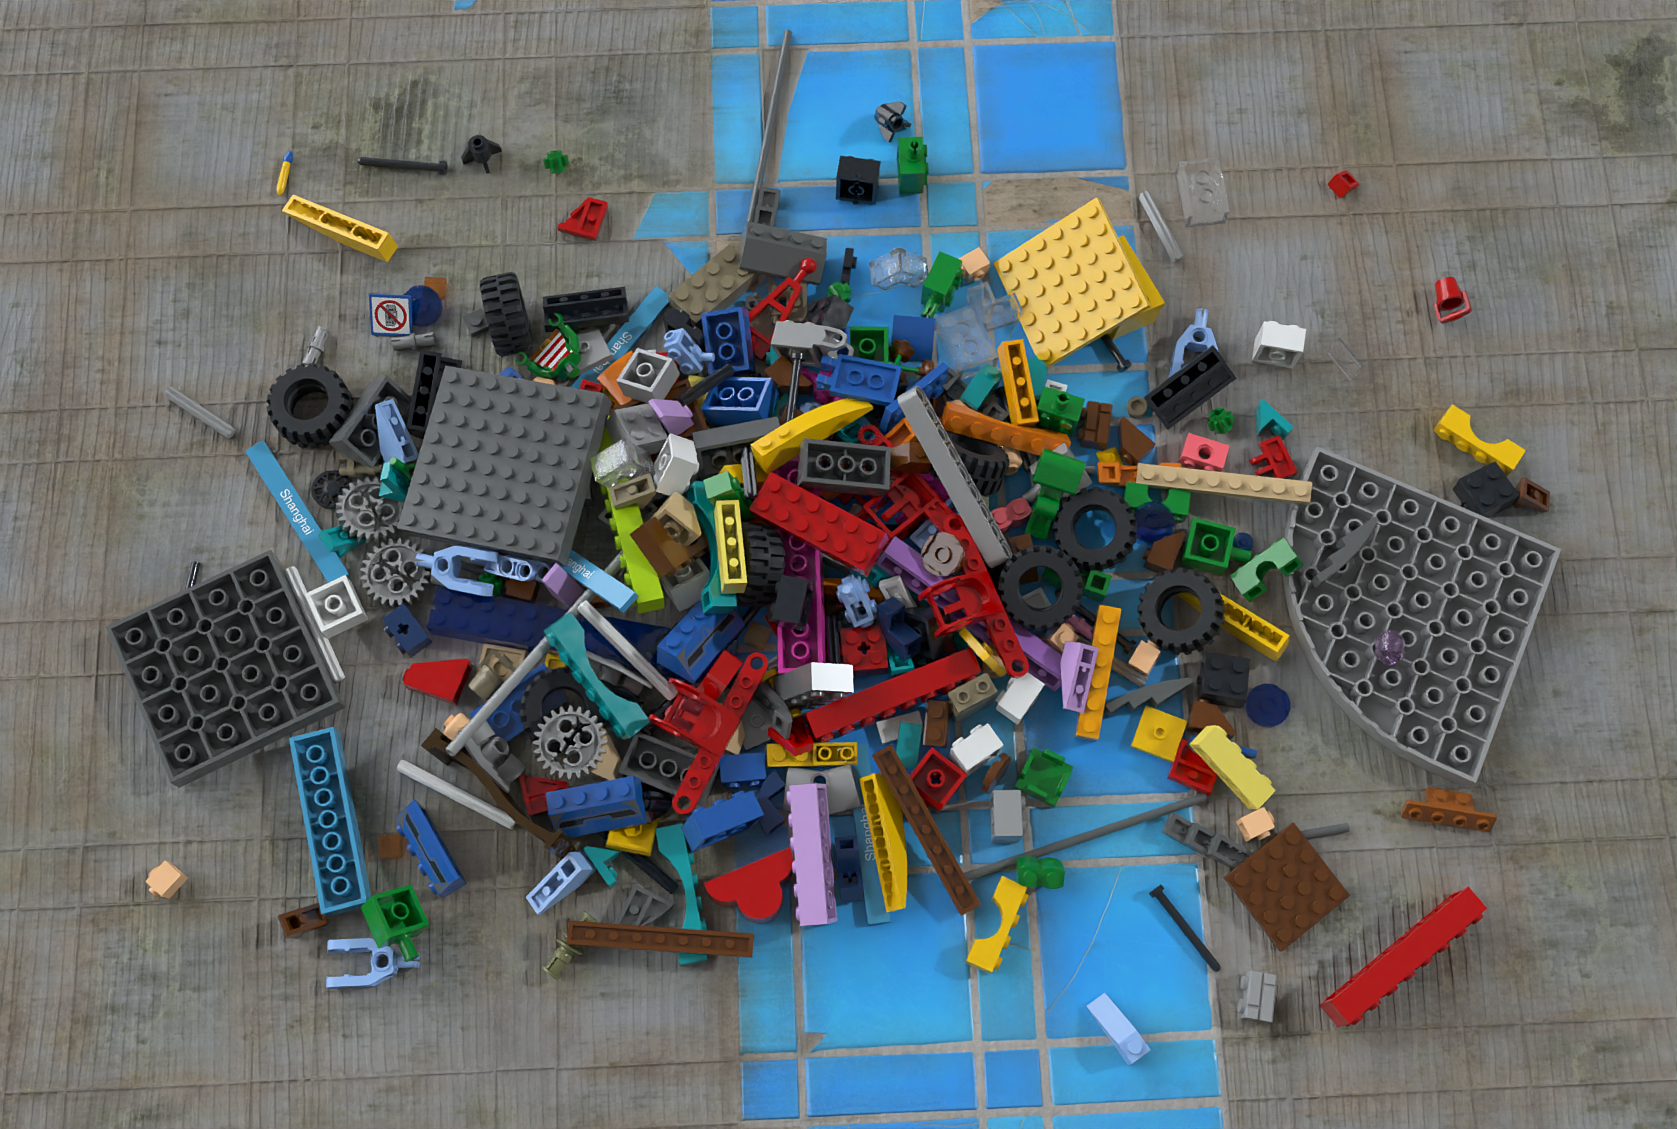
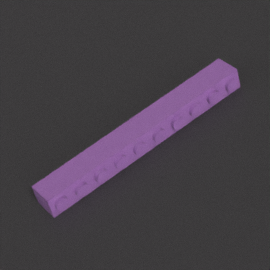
M896 536L876 562L877 566L891 576L900 575L905 586L918 595L930 586L952 578V576L939 577L929 573L922 563L923 557H921V554ZM955 589L933 597L937 606L941 608L960 601ZM964 609L949 614L950 618L955 621L967 617ZM1008 617L1028 661V673L1053 691H1056L1062 685L1060 665L1062 654ZM984 621L966 627L967 630L996 650ZM1013 661L1015 664L1022 668L1021 663H1019V661Z

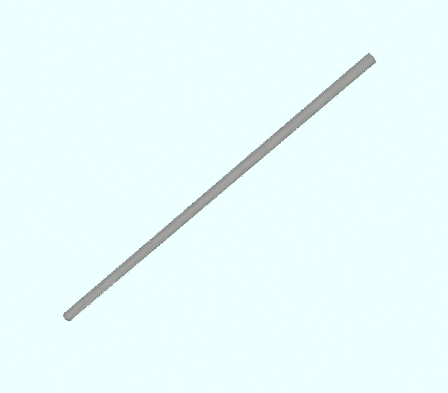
M699 469L696 475H692L690 485L701 478ZM622 552L604 570V572L612 577L621 568L619 556L622 555ZM587 589L565 615L571 612L577 618L581 614L577 610L578 606L584 601L590 603L596 597V594ZM545 637L446 747L445 750L450 755L455 756L550 649L551 645Z

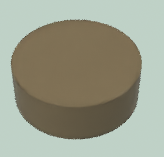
M1141 397L1131 398L1126 405L1127 414L1134 419L1142 418L1148 410L1147 402Z

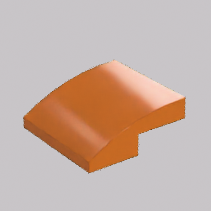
M632 351L623 355L597 377V381L603 385V388L619 406L635 400L624 396L616 381L634 354Z

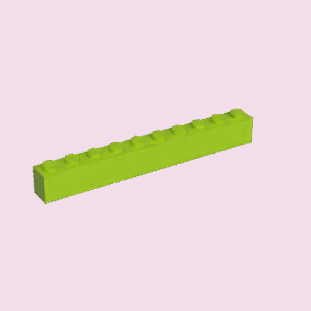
M605 427L596 459L598 464H595V471L597 477L601 476L602 482H599L602 495L606 494L607 500H604L606 512H611L612 518H609L611 530L616 531L617 534L614 537L617 550L621 549L622 552L619 560L621 568H626L627 574H624L626 586L631 587V590L639 596L631 605L632 607L636 606L638 614L663 609L664 596L658 574L629 535L643 524L639 506L637 503L617 510L613 506L609 487L629 481L631 477L626 460L622 459Z

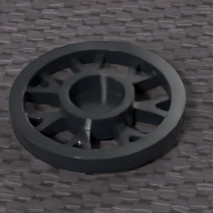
M336 470L323 472L316 477L312 484V497L319 506L335 509L336 503H334L333 498L343 495L341 488L350 490L349 483L351 481L348 476H340L339 471ZM329 475H335L334 481H329ZM343 477L346 481L339 485L337 482ZM321 479L326 481L324 485L318 484ZM323 489L322 494L316 495V490ZM325 496L329 498L327 504L322 503Z

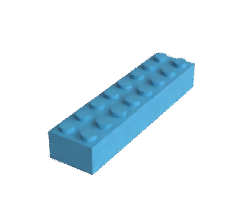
M330 727L289 738L321 914L331 917L361 909V906L371 897V891L340 732L336 728Z

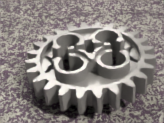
M366 477L365 483L357 479L356 486L349 483L350 490L344 488L343 495L338 496L339 502L336 503V517L339 518L338 524L343 525V531L350 530L349 537L357 535L358 541L365 537L366 543H369L371 538H374V541L378 543L379 537L387 541V534L394 537V530L401 531L397 529L405 502L384 497L381 499L373 498L379 496L381 483H378L377 477L374 478L373 482H370L369 478ZM369 489V504L371 506V509L368 508V501L366 498H363V504L361 506H353V504L362 502L361 493L364 494L365 491ZM376 511V519L378 520V522H381L382 514H391V516L389 517H382V526H380L379 529L375 531V521L373 512ZM363 521H370L371 523H369V524H362L361 522H363Z
M399 538L397 544H395L390 539L387 546L382 541V548L378 549L374 546L375 553H367L370 560L362 561L367 566L360 569L365 574L360 577L361 581L365 582L363 588L369 590L367 592L368 596H374L373 600L376 603L381 600V604L384 607L388 602L392 608L395 607L396 603L402 605L404 601L412 605L411 598L414 597L419 600L418 593H426L423 586H430L426 579L431 578V573L427 572L431 569L415 565V561H423L415 559L418 553L425 554V551L423 549L419 550V546L416 543L411 547L410 540L403 544V541ZM381 555L391 569L400 572L408 580L410 579L407 575L408 569L416 567L415 572L410 574L411 578L416 582L413 583L412 591L403 578L397 574H392L386 567H383L386 572L385 577L377 580L378 574L383 572L377 564L380 563ZM399 555L397 561L390 562L392 556ZM403 584L401 590L394 591L396 585Z
M569 706L568 712H565L560 707V714L558 715L552 710V718L544 716L546 724H538L542 731L534 732V735L539 738V740L533 741L535 746H539L534 751V754L542 755L537 759L538 763L546 762L543 769L548 770L551 768V776L559 772V779L561 780L565 774H567L569 780H572L573 774H576L581 779V772L583 771L589 776L588 768L592 767L597 770L595 762H603L599 755L607 753L602 748V746L608 744L607 740L602 739L607 733L606 731H599L603 724H595L598 717L595 715L589 718L591 714L589 710L582 714L581 707H578L576 712H574L572 706ZM578 717L582 724H590L583 727L582 730L584 734H591L592 740L587 744H583L580 742V733L575 735L576 732L573 729L568 733L561 732V726L569 722L576 728ZM573 739L576 744L568 747L566 741ZM553 742H559L561 753L566 751L565 754L568 757L573 753L580 754V760L575 764H571L565 758L563 760V769L559 762H550L558 759L559 755L556 752H550L549 747Z

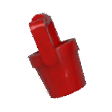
M1445 277L1435 283L1437 303H1434L1433 306L1440 323L1453 322L1471 313L1472 307L1466 291L1461 292L1454 277ZM1465 302L1466 308L1450 313L1442 318L1440 310H1452Z

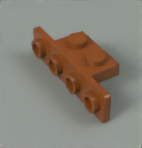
M1433 787L1426 788V803L1407 800L1401 812V817L1406 819L1490 832L1497 820L1496 814L1474 811L1472 794Z

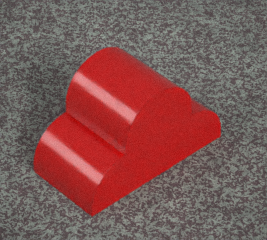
M790 847L704 883L710 898L722 907L738 906L744 918L752 923L765 924L774 920L781 912L783 906L781 887L790 880L793 874V856Z

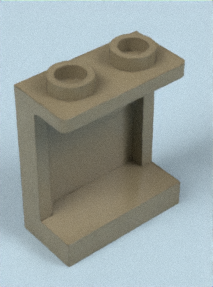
M987 673L948 693L950 698L948 702L951 703L950 716L954 724L994 703L998 691Z

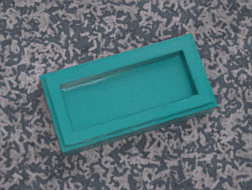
M900 722L896 753L905 768L915 769L917 766L923 725Z

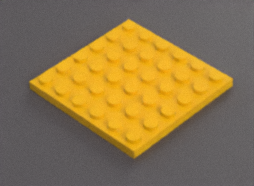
M1097 197L994 262V266L1034 354L1046 364L1047 369L1151 307L1101 200Z

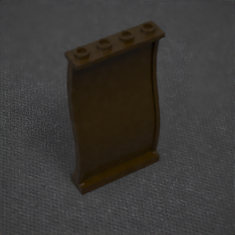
M435 728L421 746L445 765L448 766L451 762H455L476 775L502 810L516 823L546 843L544 848L562 860L569 852L575 851L576 848L574 846L577 842L560 829L556 833H551L534 824L523 813L510 794L497 785L473 759L461 751L462 748L455 756L450 755L445 749L452 740L440 730Z

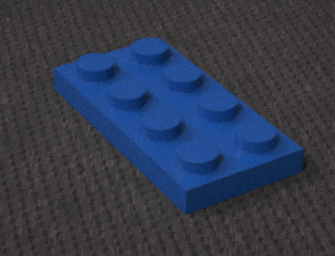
M942 362L910 389L919 386L929 401L932 398H938L942 394L943 384L948 378L949 367ZM898 398L884 410L879 431L883 436L905 418L899 406Z
M544 663L528 673L486 720L495 733L493 738L501 737L508 742L524 731L520 718L522 696L533 679L548 670ZM562 689L553 691L545 698L542 704V717L569 700ZM484 703L483 705L469 713L471 718H473L486 703Z

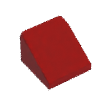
M1345 170L1336 174L1330 180L1328 186L1339 198H1342L1357 188L1359 183Z

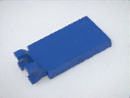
M838 354L837 359L822 356L821 371L831 372V376L827 377L818 374L816 380L817 390L824 391L830 389L829 395L888 406L895 400L902 366Z

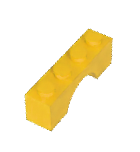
M1452 404L1433 431L1441 439L1450 441L1459 450L1469 453L1480 463L1489 465L1496 461L1507 477L1514 470L1526 450L1509 439L1497 444L1481 441L1474 435L1471 429V416Z
M1002 876L991 899L1001 914L1000 928L990 938L975 939L965 961L966 964L988 974H991L993 969L998 971L1003 959L999 957L1002 948L1007 949L1011 940V936L1008 935L1011 927H1016L1020 915L1017 914L1019 906L1024 907L1029 896L1025 893L1027 887Z

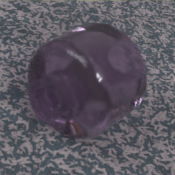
M1387 630L1376 637L1375 656L1378 660L1386 665H1394L1404 658L1405 639L1398 632Z

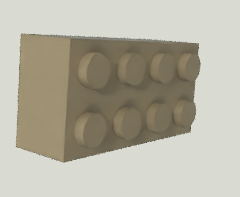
M729 244L668 295L669 305L678 311L683 310L687 312L692 326L702 330L701 313L724 310L730 307L758 283V273L739 269L740 254Z

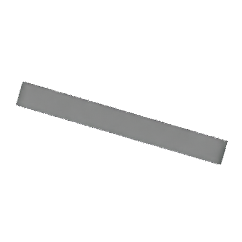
M916 386L898 396L900 408L987 565L990 568H994L1012 559L1009 545L924 391L919 386Z

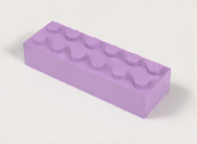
M814 783L789 786L790 791H787L788 805H791L789 826L793 828V837L790 839L791 850L795 853L792 870L797 878V883L794 884V894L796 898L798 897L799 907H796L797 921H800V926L837 922L826 784Z

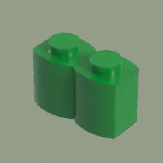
M1027 855L1017 857L1015 873L1018 884L1025 887L1041 885L1049 889L1063 887L1065 870L1061 860L1052 857L1039 860L1036 857Z

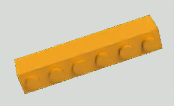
M1099 605L1097 608L1091 646L1099 649L1084 713H1078L1074 736L1076 738L1091 741L1099 739L1121 615L1120 608Z

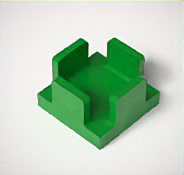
M1033 747L1014 788L1055 808L1068 782L1073 766L1064 762L1066 758L1048 749H1045L1043 752Z

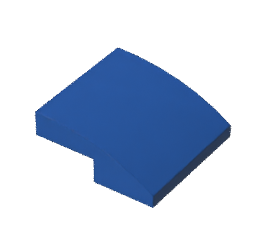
M894 315L891 345L895 339L907 340L910 342V347L914 349V355L910 359L932 361L936 318Z

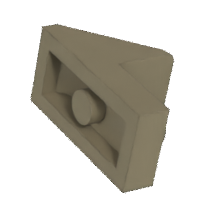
M650 473L609 487L613 506L616 510L637 503L642 510L656 494Z

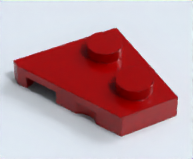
M588 197L581 203L579 208L570 213V217L564 223L558 225V231L596 241L609 206L608 202Z
M803 716L792 719L791 732L788 739H785L773 727L768 728V736L794 756L813 750L814 742L809 735L808 727H805V718Z
M1182 739L1167 779L1209 796L1217 774L1198 754H1195L1187 746L1188 742Z
M526 774L519 775L529 817L548 812L546 792L569 788L566 781L526 776Z

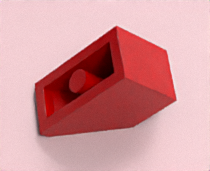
M725 649L696 689L716 701L743 662Z

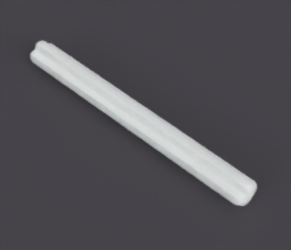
M291 566L285 569V575L332 680L335 683L342 681L345 678L328 638L321 632L306 599L305 594L307 591L298 570Z
M584 601L578 606L577 610L667 700L670 701L677 695L678 691L670 688L667 684L668 681L588 601Z
M405 760L399 762L397 770L406 776L509 829H513L516 825V822L506 812Z

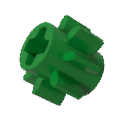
M562 150L547 152V157L543 159L545 169L550 168V173L566 171L565 166L569 164L567 154L562 155Z
M838 281L827 289L829 292L827 296L837 295L847 303L851 301L852 289L847 283L843 285Z
M1224 408L1213 410L1210 413V417L1207 418L1210 431L1216 429L1218 434L1229 432L1232 429L1231 425H1234L1232 412H1226Z
M490 572L483 573L477 579L479 582L494 585L492 596H482L484 599L496 598L498 593H500V589H503L502 579H498L496 574Z

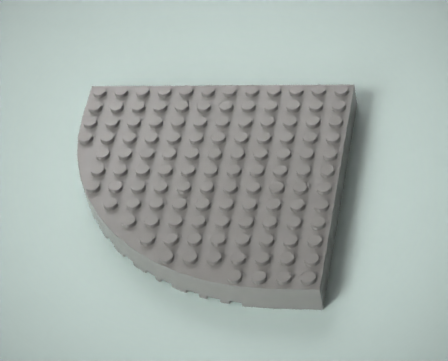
M1317 446L1310 455L1300 480L1312 482L1310 504H1291L1284 533V539L1290 544L1304 564L1296 571L1290 573L1289 576L1285 577L1283 575L1285 599L1300 647L1314 674L1331 698L1368 735L1411 763L1468 788L1477 782L1561 549ZM1374 517H1377V524L1355 555L1334 576L1315 588L1311 580L1318 573L1326 569L1323 563L1330 555L1338 551V548L1335 546L1338 541Z

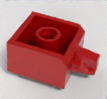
M880 625L840 629V660L843 664L853 665V677L888 673L886 642ZM826 648V660H828L827 648ZM865 648L867 654H862L861 649Z
M931 747L909 776L926 807H930L939 814L964 783L968 774ZM939 778L938 783H931L932 779Z

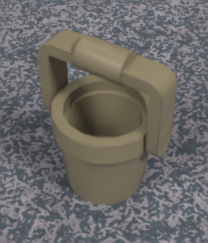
M496 650L491 651L477 666L478 669L480 668L479 672L468 685L483 700H486L504 683L491 668L484 664L493 654L504 667L512 672L516 670L512 665L513 662L505 654L501 655Z

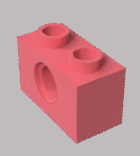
M1188 433L1178 463L1183 464L1184 467L1189 469L1196 468L1199 470L1221 472L1230 445ZM1199 453L1207 455L1208 459H1202Z

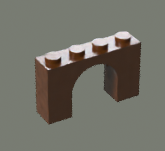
M656 517L648 520L629 534L660 578L666 574H669L670 577L681 570V567L685 568L693 562V559L697 560L705 552L710 551L707 538L701 526L700 537L688 547L676 543Z

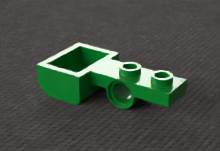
M1043 448L1032 477L1033 482L1040 484L1041 487L1024 530L1026 534L1030 533L1032 536L1045 540L1051 522L1056 516L1062 493L1065 492L1074 496L1076 494L1085 468L1084 461Z

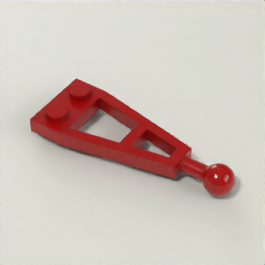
M812 258L803 259L800 264L801 270L794 279L788 277L748 313L749 322L751 323L769 305L782 314L779 321L784 322L788 320L803 290V287L800 285L807 274L809 275L816 271L817 264ZM791 287L794 291L786 307H784L776 299ZM750 326L753 354L761 361H764L766 352H770L773 333L770 339H768Z

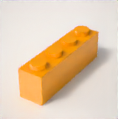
M1023 339L1004 341L997 348L1011 424L1028 428L1034 427L1039 422L1024 341Z

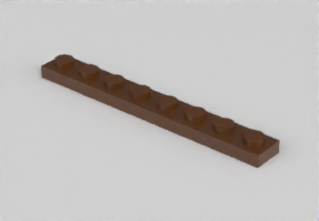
M892 744L871 755L959 914L962 916L980 906L981 904Z
M569 920L566 944L752 958L754 934Z

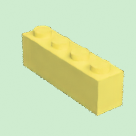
M739 500L716 501L714 519L722 594L744 593L747 585Z
M1206 726L1189 745L1248 809L1258 810L1276 791L1271 786L1272 782L1256 770V764L1243 756L1241 748L1226 737L1227 733L1220 726Z

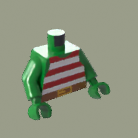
M554 313L559 319L558 323L555 324L551 318L548 319V322L552 326H558L560 330L556 328L530 357L532 362L528 360V356L523 352H519L525 357L523 362L514 360L518 365H526L527 369L538 377L547 379L558 377L561 380L567 376L575 378L580 372L577 365L582 359L579 354V338L567 324L564 325L562 315Z

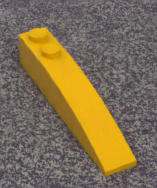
M292 195L282 210L283 213L319 233L387 263L398 248V245L388 232L295 195Z
M846 398L806 412L750 444L755 463L766 474H769L799 455V446L804 438L824 440L871 411L873 406L868 402Z
M1191 593L1176 594L1201 613V603L1196 596ZM1220 594L1225 606V612H1223L1225 621L1220 627L1277 662L1289 645L1290 635Z
M874 773L861 777L859 780L887 913L906 908V838L901 808L881 773Z

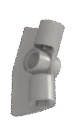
M586 651L591 668L595 675L597 671L600 672L598 679L604 686L610 688L622 686L636 696L641 692L643 685L652 689L653 685L649 681L624 668L622 664Z
M485 721L464 746L473 760L497 785L508 793L511 782L523 772L525 765L511 752L508 753L509 746L503 738H493L495 733L488 722Z
M851 764L824 771L789 767L784 793V810L791 811V805H788L787 791H790L789 786L816 783V778L820 775L826 779L829 814L861 806L855 786V773Z

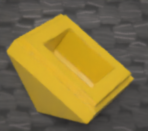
M1116 446L1096 452L1099 462H1119V465H1123Z

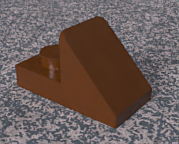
M1526 477L1521 478L1515 488L1520 496L1514 503V508L1530 506L1540 513L1549 512L1550 491Z
M319 903L277 916L285 937L299 939L304 933L325 927L329 923L327 917L321 914Z

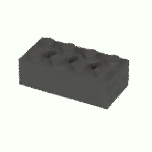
M804 438L799 446L797 486L810 490L883 497L889 490L891 447Z
M811 662L774 677V691L781 697L788 708H795V705H801L802 709H815L816 706H823L825 702H835V699H843L846 694L853 692V665Z

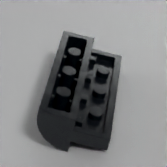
M625 286L543 297L545 332H553L556 328L560 330L558 326H552L548 322V319L551 318L555 324L558 323L559 319L554 313L562 315L564 325L567 324L573 330H580L586 327H602L603 325L610 324L621 325L629 322V308Z
M1212 345L1145 395L1144 399L1166 429L1169 430L1237 378L1215 346Z
M421 349L406 429L410 435L424 439L445 366L461 368L462 360L441 357L442 353Z

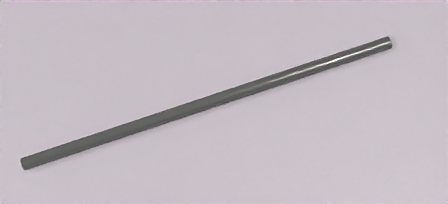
M785 30L747 217L749 222H754L760 187H762L792 37V31Z
M1201 793L965 872L964 875L970 881L1015 866L1017 857L1027 855L1039 858L1206 802L1207 797Z

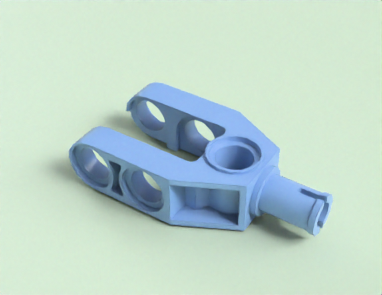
M1203 308L1196 309L1194 325H1190L1176 342L1169 377L1183 367L1184 360L1182 359L1185 349L1193 352H1204L1214 345L1218 351L1212 329L1206 327L1209 315L1207 309L1204 310L1203 314ZM1193 337L1200 338L1202 342L1195 341Z
M455 545L434 552V556L418 553L415 559L423 561H415V565L432 569L431 575L448 589L482 596H492L493 584L459 577L461 558L468 557L471 560L489 561L497 564L499 552Z
M504 554L498 555L497 564L489 561L471 560L473 564L483 565L484 570L520 581H531L534 579L542 582V570L544 567L550 570L554 566L549 563ZM526 565L530 568L529 574L525 573L524 567Z
M372 938L328 940L327 953L372 952V972L364 976L344 974L342 977L327 976L326 988L375 987L397 975L399 968H419L420 962H405L403 954H399L397 950L389 946L378 949L375 940ZM383 956H387L389 959L387 966L380 968L379 960Z

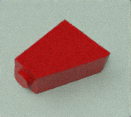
M468 659L412 663L410 669H406L403 675V684L409 690L457 706L473 664Z

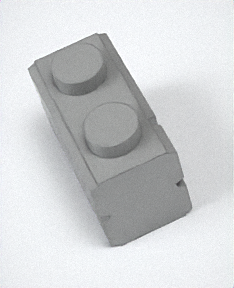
M1248 971L1246 976H1242L1240 988L1244 990L1243 999L1240 998L1238 1003V1012L1241 1013V1019L1268 1024L1273 1022L1277 975Z

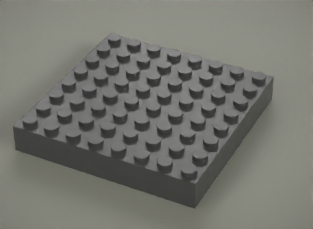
M445 366L397 529L409 536L499 552V554L549 564L556 563L559 566L566 567L612 401L604 393Z
M271 550L106 626V630L170 783L179 788L345 708L279 559Z

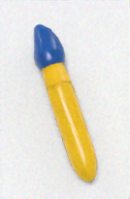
M290 150L283 158V165L277 184V194L279 196L284 193L290 164L293 162V153Z

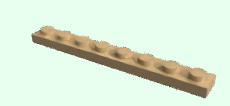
M1138 463L1136 483L1146 484L1150 488L1168 490L1173 488L1195 493L1309 505L1311 501L1312 482L1142 463Z

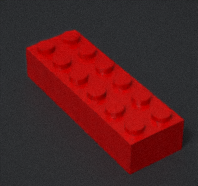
M770 472L758 496L749 508L751 514L757 519L866 577L889 540L887 533L772 472Z

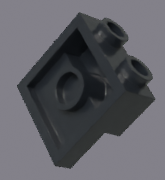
M673 307L671 310L668 309L663 317L666 333L683 328L699 348L706 353L704 334L698 327L692 326L689 314L683 310L678 311Z

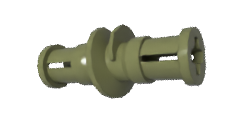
M585 911L582 914L584 916L580 920L584 922H598ZM563 933V936L566 940H556L561 946L554 952L547 965L541 967L556 980L560 978L558 975L570 963L575 953L579 955L584 954L580 946L566 944L567 934Z

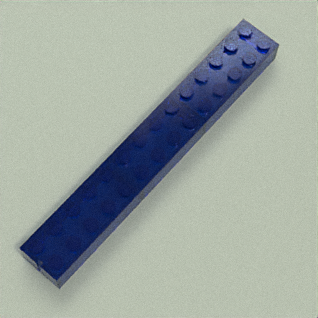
M437 586L432 603L435 609L430 611L426 628L433 635L532 652L546 636L544 630L563 617L568 609L496 596L476 595ZM582 614L576 618L584 629L586 651L605 659L616 661L630 671L639 672ZM603 616L663 677L687 680L657 663V654L653 658L648 657L646 654L656 643V639L671 628ZM732 640L725 649L736 658L739 643L738 640ZM551 646L544 655L552 654L559 656L560 653L555 646ZM720 655L695 681L696 683L701 682V680L704 678V676L707 674V672L710 670V668L713 666L716 660L720 657ZM731 681L728 683L726 688L730 689Z

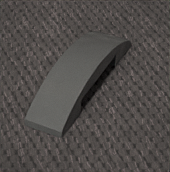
M949 367L948 378L942 387L943 392L951 401L959 400L968 385L960 380V375ZM986 401L976 411L1000 421H1004L1009 415L1007 411L994 401L991 403Z
M737 671L731 679L730 689L732 688L740 671ZM761 681L752 700L773 718L772 727L785 739H788L792 726L790 711L781 697Z

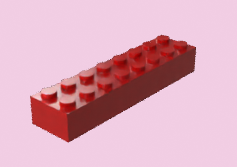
M970 647L805 713V722L814 743H827L833 740L834 735L840 733L841 736L852 733L854 727L860 725L861 728H865L874 724L873 721L879 717L885 720L894 716V713L899 709L904 712L914 708V705L919 701H922L924 704L927 703V700H934L939 693H942L943 696L947 695L950 691L956 689L957 686L977 678L982 671Z
M1469 886L1452 893L1319 1004L1320 1007L1337 1027L1344 1025L1349 1027L1351 1024L1353 1026L1364 1018L1362 1013L1368 1010L1372 1011L1381 1004L1380 998L1386 995L1388 997L1397 991V984L1410 980L1416 974L1414 970L1419 967H1425L1433 960L1431 956L1447 949L1450 946L1448 941L1454 938L1458 939L1467 932L1465 928L1479 922L1484 917L1482 913L1488 908Z

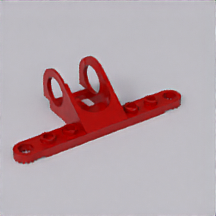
M866 424L859 429L858 440L860 444L894 447L876 426ZM870 431L874 433L875 437L870 441H866L863 434ZM890 472V477L894 482L889 485L888 492L883 497H873L862 506V510L854 515L863 521L871 518L879 529L887 533L889 540L882 550L884 552L895 536L897 537L902 533L898 538L904 541L925 517L940 533H943V522L954 512L918 473ZM890 500L894 504L881 515L883 520L887 522L899 511L908 518L892 532L875 514ZM879 503L873 510L870 509L875 504ZM954 520L949 522V527L952 530L958 531L960 529L959 522L957 523Z
M951 514L943 522L944 532L956 536L964 546L965 559L960 568L963 575L955 576L930 586L920 593L918 599L921 601L927 598L940 628L934 633L935 638L984 621L996 651L1003 662L1006 673L1012 678H1021L1029 669L1026 656L971 534L961 516ZM951 520L959 522L960 529L958 531H954L949 527ZM955 589L960 601L944 606L945 615L964 609L967 617L945 624L933 597ZM1013 661L1021 663L1023 668L1021 672H1015L1012 669Z
M755 652L747 657L723 705L682 681L670 678L667 683L668 686L679 693L665 720L650 714L648 718L650 723L699 748L672 801L673 808L678 814L689 815L692 813L704 793L768 669V660L764 654ZM759 658L763 661V666L755 670L751 667V662ZM684 696L704 705L699 717L680 709L677 716L694 725L690 733L670 723ZM686 797L690 799V806L684 810L680 809L678 802L681 798Z

